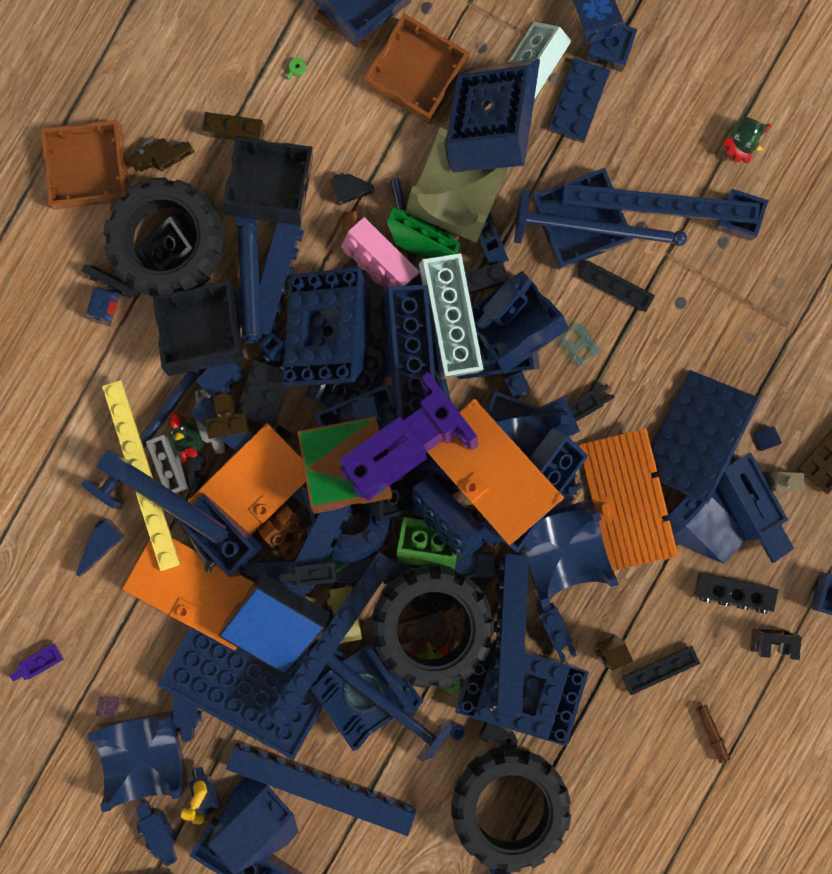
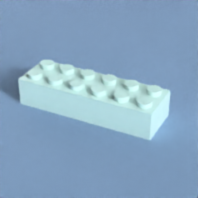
M454 254L423 259L419 263L422 284L428 285L431 331L440 379L482 371L483 365L462 255Z

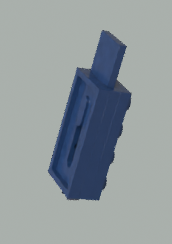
M734 453L717 486L747 541L759 539L771 563H775L794 549L782 527V524L788 521V518L752 453L741 456Z

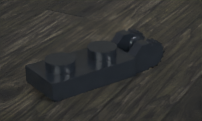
M608 384L592 390L568 404L576 422L615 398L613 394H610L600 401L597 396L598 393L604 392L609 388Z

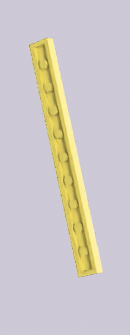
M120 380L102 386L125 459L153 478L123 382ZM135 491L160 571L179 566V558L163 509Z

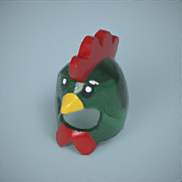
M739 117L732 128L730 138H726L722 143L723 146H727L726 155H733L735 163H739L741 160L744 163H749L753 152L763 150L759 145V140L769 130L771 124L765 125L749 117Z
M179 412L171 413L170 423L172 428L168 436L175 454L180 458L181 462H185L187 456L195 458L197 450L204 446L199 431L193 424L186 422L184 416L182 417Z

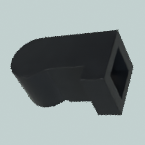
M485 722L479 733L481 740L487 742L491 738L501 743L503 748H514L517 745V738L514 732L508 728Z

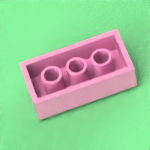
M365 217L348 231L341 246L346 255L352 257L357 262V265L362 270H365L375 283H379L384 288V291L390 286L412 285L419 271Z

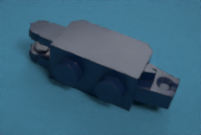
M523 273L512 283L507 280L482 309L484 314L477 321L478 328L483 329L485 333L491 334L499 325L507 327L528 303V297L525 293L532 284V281Z
M537 597L541 606L537 609L538 616L561 662L566 661V657L561 650L566 645L569 648L570 655L572 657L577 656L572 645L573 641L558 608L553 602L543 607Z
M173 694V724L176 728H181V740L187 743L193 739L195 728L199 725V722H202L203 713L199 711L198 707Z
M142 800L136 807V812L140 819L137 822V830L141 836H144L149 853H153L154 857L158 856L167 867L177 861L173 847L177 836L164 811L160 809L154 811L151 804H149L150 802Z

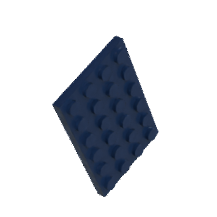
M689 370L651 446L657 472L651 473L652 478L659 477L660 483L708 504L761 399Z

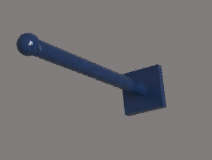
M523 189L521 192L516 218L515 243H522L526 223L666 243L673 242L676 246H682L687 242V235L683 231L673 233V231L527 212L530 190Z
M205 369L185 374L140 434L143 448L147 446L146 441L153 438L198 378V375L203 374ZM109 476L102 486L86 479L81 484L84 489L110 508L120 509L124 504L111 494L120 480H115Z
M317 640L306 651H311ZM332 655L326 665L426 742L417 755V759L422 762L434 756L453 728L450 723L446 722L439 725L432 733L337 657Z

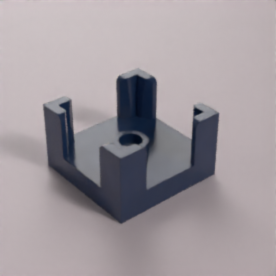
M623 24V34L592 42L586 61L595 63L599 59L614 64L613 69L622 72L626 66L637 29Z

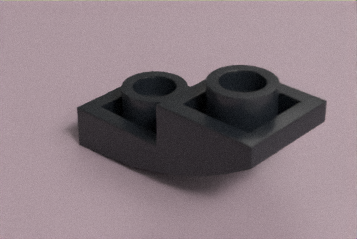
M197 451V456L191 459L189 468L190 492L200 490V486L203 485L201 474L198 475L197 471L205 470L204 466L207 463L206 457L201 451Z

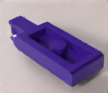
M54 643L17 665L19 670L9 676L13 682L21 677L24 680H29L63 661L64 658Z

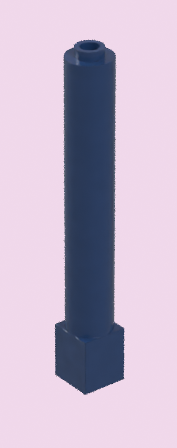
M236 217L242 339L246 340L247 343H257L262 338L257 241L258 219Z
M106 450L96 466L115 480H120L214 543L217 544L219 541L223 542L228 535L225 525L133 466L130 461L115 451Z

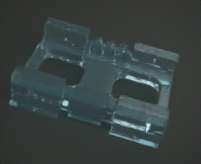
M582 323L559 338L563 345L568 347L569 352L574 356L573 359L579 367L602 352L598 345L593 343L589 334H586L588 331ZM576 330L582 339L576 344H571L567 336ZM585 346H588L593 354L588 359L583 360L578 352Z

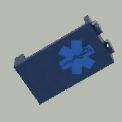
M573 0L585 31V44L623 34L624 21L615 0Z

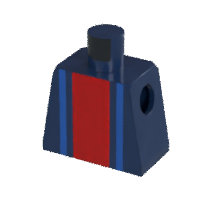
M105 287L94 288L86 313L90 320L111 327L121 292Z

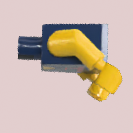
M203 767L192 770L194 780L189 782L192 794L190 809L183 808L181 812L183 820L192 821L193 824L197 825L204 823L205 815L222 809L213 779L205 775Z

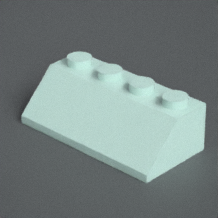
M534 21L508 63L532 59L540 60L535 92L536 98L569 46L571 39L559 26Z

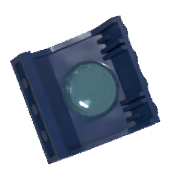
M374 642L360 647L342 660L344 664L405 712L407 711L409 714H412L422 704V699L411 683L397 678L389 671L385 663L381 661ZM332 668L317 677L316 682L310 687L352 751L358 750L373 732L394 718Z

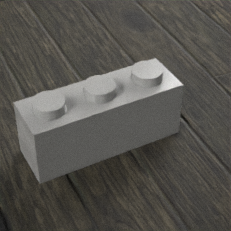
M171 434L161 435L146 441L162 485L176 494L189 489V481Z

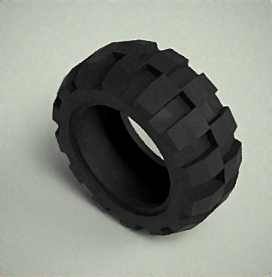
M163 177L151 178L150 182L146 184L138 182L127 189L129 193L122 199L119 197L110 208L113 211L110 220H105L103 235L106 236V245L104 249L108 261L114 267V272L123 282L135 290L153 297L173 294L176 291L193 290L204 286L212 279L210 275L215 268H219L224 256L222 248L225 244V230L222 227L221 217L216 208L202 192H199L191 184L178 179L171 181ZM164 207L179 208L188 212L192 216L197 229V241L190 257L182 265L168 271H153L144 268L134 250V235L141 220L150 212Z
M425 564L423 567H412L401 572L392 582L389 581L374 605L371 617V631L375 648L381 661L385 663L389 671L400 680L404 679L410 682L412 686L425 689L427 686H437L438 689L453 686V682L461 678L465 680L476 671L474 668L480 661L485 660L490 650L491 636H494V620L491 617V607L478 585L465 574L453 568L440 565ZM427 592H442L453 596L461 603L466 615V630L460 644L451 653L436 659H424L412 655L400 644L397 636V623L403 608L410 600Z
M499 747L488 750V753L481 757L477 756L468 763L466 770L462 775H459L455 783L451 800V816L455 832L470 856H475L480 860L481 864L493 870L497 867L505 869L506 872H521V868L529 866L533 869L545 863L544 859L549 854L557 852L563 844L562 838L565 831H569L571 800L568 789L562 777L551 763L542 756L530 752L528 749ZM508 775H517L530 779L540 787L544 798L543 816L538 826L526 837L514 841H503L490 836L481 828L476 818V806L482 791L495 779Z

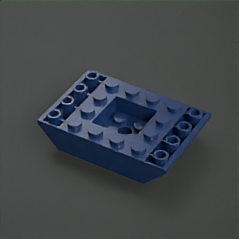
M539 59L468 68L458 74L446 142L453 173L525 166L540 65ZM493 103L490 109L485 110L489 104Z
M360 267L290 274L282 376L283 387L354 383L364 369L368 290ZM333 328V333L327 337L326 332L328 329Z
M490 640V650L485 660L480 661L474 668L476 671L464 680L455 713L567 746L589 671L568 662H561V660L525 650L523 684L526 686V690L523 693L522 715L517 719L492 717V712H489L490 700L493 699V692H490L491 680L494 679V672H491L492 660L495 659V652H492L493 640Z

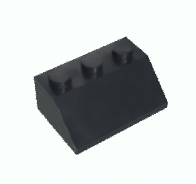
M410 470L390 485L391 499L367 503L378 521L413 511V487L420 483L417 470Z

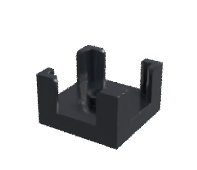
M752 628L751 652H758V656L770 658L771 645L774 644L780 645L779 653L790 655L792 660H800L802 637L791 631Z

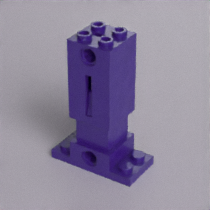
M429 372L422 376L423 384L421 386L424 389L423 393L427 397L420 402L422 408L404 421L401 417L397 418L339 460L342 465L339 469L348 482L353 481L351 485L360 498L365 497L369 501L426 460V453L443 440L448 444L460 436L459 440L465 448L469 446L473 450L478 447L477 435Z

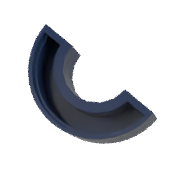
M367 503L359 504L358 512L365 516L368 521V527L357 535L342 533L332 550V559L345 563H355L375 555L386 541L390 518L378 521Z

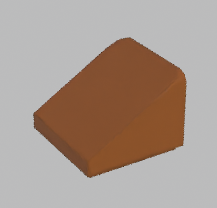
M357 211L344 213L342 232L348 233L357 224Z

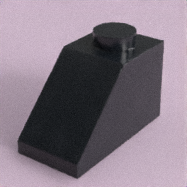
M340 173L331 180L339 205L375 193L373 184L351 174L345 175Z

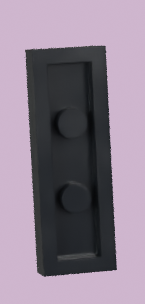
M91 264L83 266L81 272L87 274L86 277L96 282L97 280L104 282L103 286L112 290L116 288L121 291V295L128 298L140 295L139 291L123 282L122 279Z

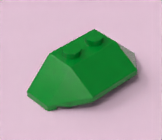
M391 209L387 224L396 245L422 259L458 253L460 243L455 241L443 228L406 213V210Z

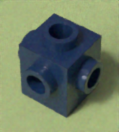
M271 333L258 346L263 352L262 358L268 364L272 363L278 367L284 362L285 340L283 338L279 339L274 333Z

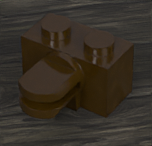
M226 393L217 395L213 401L216 417L205 419L208 438L212 439L249 432L246 412L235 414L232 397Z

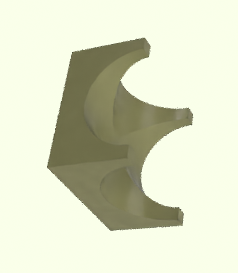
M440 127L417 185L411 189L406 213L477 243L509 167L453 173L446 145L447 130Z

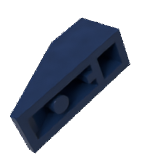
M489 213L479 239L489 264L494 265L500 262L504 263L509 261L492 215Z
M110 519L101 520L94 526L95 530L90 535L76 572L78 577L84 575L125 537Z

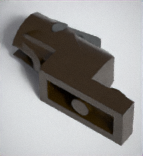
M150 138L133 151L130 156L140 172L155 167L154 164L156 163L164 171L192 155L195 151L189 141L177 144L175 149L172 150L165 138L158 140Z

